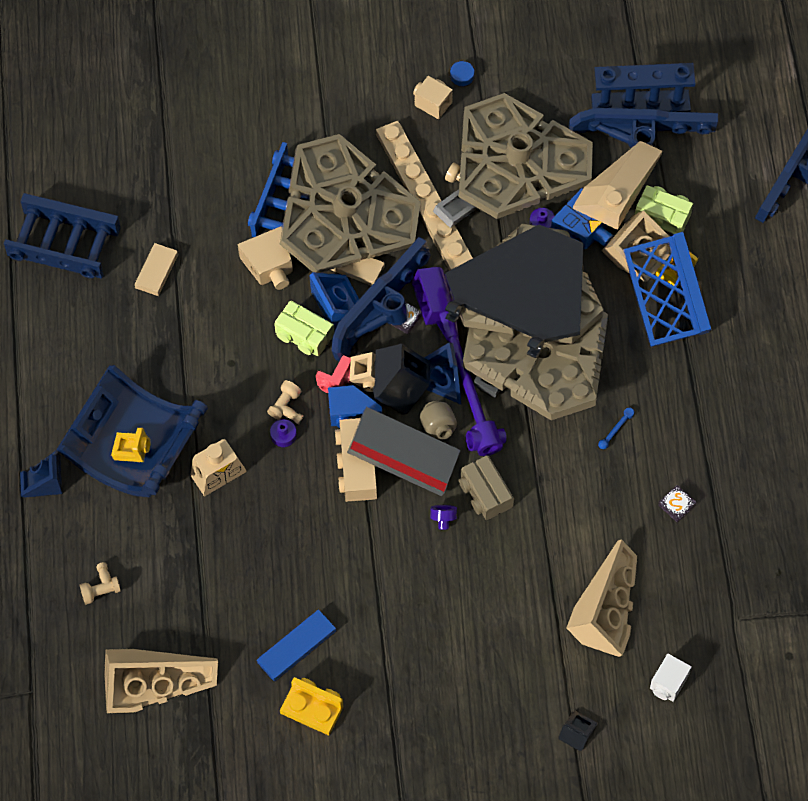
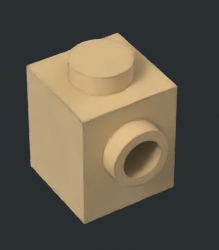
M427 76L423 83L419 82L413 92L415 95V106L437 119L441 118L452 103V89L447 87L443 81L435 80L430 76Z
M373 352L351 357L350 381L363 388L366 392H373L375 384L374 362L376 354Z

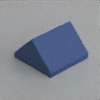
M312 272L309 275L311 293L325 319L334 324L335 332L338 323L358 302L359 298L346 275Z

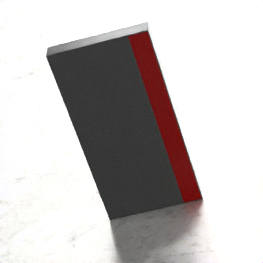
M366 407L347 453L442 496L445 493L460 450Z

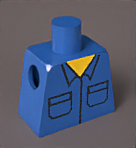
M581 188L555 215L551 222V228L568 231L571 238L583 243V249H587L594 241L605 247L614 236L606 230L608 225L573 209L576 200L583 190Z

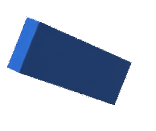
M318 609L259 657L257 663L275 682L334 634L336 628Z

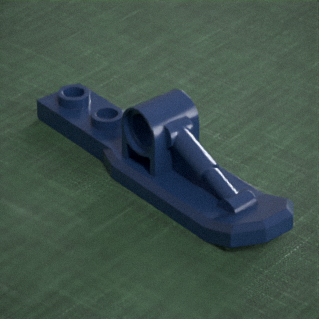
M592 108L572 117L569 121V129L577 134L590 130H599L609 134L610 137L627 143L630 148L635 146L640 138L646 139L648 141L646 144L653 146L655 131H673L677 134L687 131L699 134L715 132L718 124V113L667 112L657 109Z
M808 129L756 214L755 219L763 223L768 215L773 217L780 205L776 202L778 197L784 198L791 187L787 183L791 176L808 184Z
M418 237L391 269L379 277L341 319L334 332L332 341V353L337 361L340 362L343 355L349 357L353 345L365 333L371 332L386 323L401 325L409 318L404 297L398 292L413 279L417 270L428 262L431 254L427 241Z

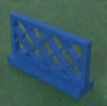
M684 232L623 249L650 347L698 334L709 333L711 326ZM669 243L671 255L667 261L654 255L658 246ZM653 248L652 252H649L646 249ZM640 251L649 256L643 268L632 262L631 253ZM672 257H673V261H674L675 266L672 265V264H670V261H671ZM651 258L665 265L658 277L645 270ZM667 267L677 272L678 279L674 286L661 279ZM635 269L640 271L638 276H636ZM643 273L656 280L650 292L639 286L638 280ZM658 282L672 289L665 301L652 294ZM679 282L681 285V289L677 288ZM674 291L684 296L685 303L681 310L667 303ZM642 293L647 295L645 300H643ZM649 297L663 304L657 316L646 311L645 304ZM665 306L679 313L672 325L659 319ZM686 306L689 314L683 312ZM682 315L691 320L693 330L683 332L674 326ZM649 318L654 320L652 325H650ZM657 321L670 330L666 337L655 340L652 328ZM672 330H673L674 332L678 333V334L669 336L670 333L672 332Z

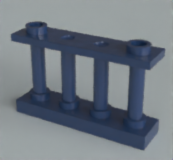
M693 63L594 68L596 91L601 90V93L591 95L592 108L657 109L667 112H691L689 90L684 89L685 87H695ZM675 87L674 90L660 91V88ZM650 88V91L635 92L636 89ZM626 89V92L611 93V90Z
M23 193L20 202L26 218L17 241L5 239L4 246L7 256L18 261L27 260L80 273L87 278L97 277L102 279L101 263L97 262L106 237L109 235L118 236L121 226L118 216ZM39 217L50 220L40 248L26 245L35 220ZM62 223L73 225L74 227L64 253L51 251L50 248L59 225ZM83 230L97 231L88 258L84 259L73 256Z

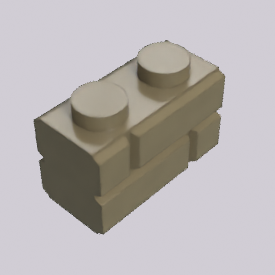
M484 456L476 460V462L462 467L459 483L465 493L469 492L473 498L471 503L478 515L482 513L485 520H489L513 507L514 497L489 456Z

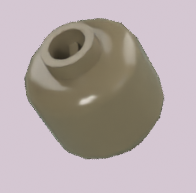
M432 401L426 404L420 413V421L426 434L437 440L447 439L457 427L454 413L450 405L445 402Z

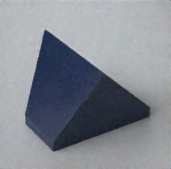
M449 342L424 357L430 361V385L426 390L461 405L453 343Z
M57 449L34 467L31 466L29 471L20 472L21 497L62 494L61 455Z

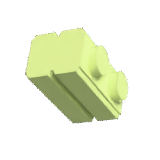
M647 185L636 206L635 214L644 210L664 231L676 234L684 231L692 213L693 203L685 196H674L659 186L650 187Z
M289 301L274 323L276 335L280 340L286 343L290 341L295 343L307 355L312 353L320 356L334 335V324L293 301Z

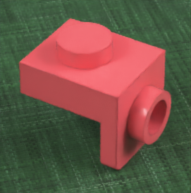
M343 355L332 376L318 371L316 374L317 386L322 391L328 393L329 387L346 386L347 383L350 384L351 358Z

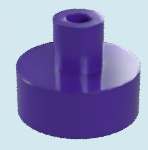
M547 208L535 209L530 215V225L537 226L540 224L551 228V222L555 216Z
M278 420L270 429L271 440L279 447H288L296 440L295 425L289 420Z
M451 505L432 506L430 508V518L438 521V529H449V521L457 519V507Z

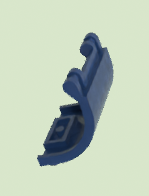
M109 365L57 450L79 469L103 484L126 494L151 497L157 494L160 489L159 484L161 480H165L168 476L170 468L193 430L197 428L199 424L198 419L206 413L208 407L198 400H195L192 406H182L167 402L138 386L115 365ZM137 428H143L151 441L150 450L145 454L144 462L114 460L111 454L117 432L136 434Z

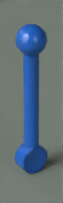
M626 408L624 416L605 439L599 441L598 446L600 449H606L608 442L625 421L634 416L632 408Z

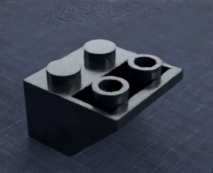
M403 344L376 350L374 398L402 415L408 414L430 385V361Z

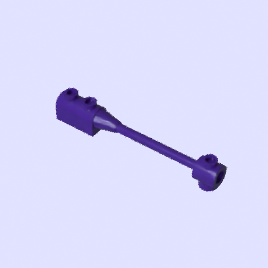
M440 267L418 269L412 280V285L425 324H437L446 340L453 343L458 371L476 421V425L466 433L467 447L470 451H477L480 456L495 454L506 443V432L503 428L497 429L494 421H486L470 372L463 367L464 354L458 339L457 321L454 323L445 319L449 313L445 311V308L450 301H453L443 269Z

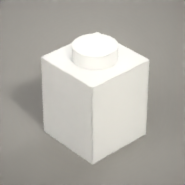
M667 654L651 681L650 689L653 690V693L662 700L669 699L674 702L690 674L691 666Z

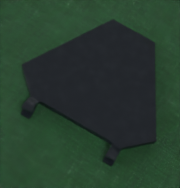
M538 224L445 273V277L453 301H450L445 308V311L449 312L445 319L455 323L460 316L462 308H467L532 337L527 343V347H530L527 355L533 358H537L540 355L546 342L580 335L583 243Z

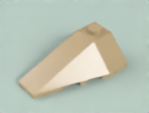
M639 141L584 187L573 209L618 230L663 151Z
M623 540L617 541L575 605L567 625V629L582 645L618 657L623 656L630 637L631 626L627 624L628 612L633 609V602L629 601L630 587L635 585L637 555Z
M137 649L106 650L105 692L107 713L137 712L143 710L144 706L156 702L159 704L168 702L167 699L181 694L186 696L217 686L218 659Z

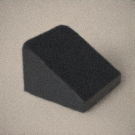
M574 710L563 725L558 738L571 747L582 751L598 723Z

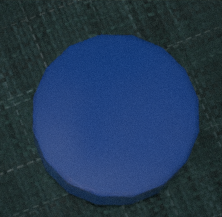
M465 61L453 64L450 70L451 81L458 86L469 85L474 79L473 66Z

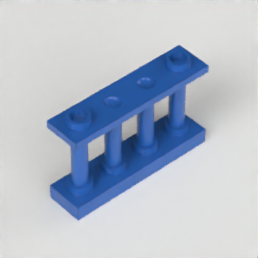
M282 142L279 151L276 150L272 159L273 167L256 211L250 213L248 226L251 227L252 237L258 235L260 227L273 230L283 226V222L265 218L269 206L282 210L286 209V200L273 197L276 186L288 189L290 186V179L281 176L284 166L293 167L294 157L288 156V147L285 142Z

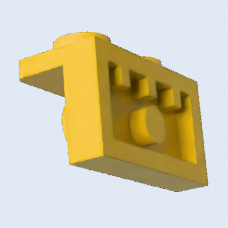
M294 677L291 682L292 688L280 709V714L326 735H330L343 709V699L340 698L341 696L331 689L324 691L317 688L316 684L309 679L301 678L300 680Z

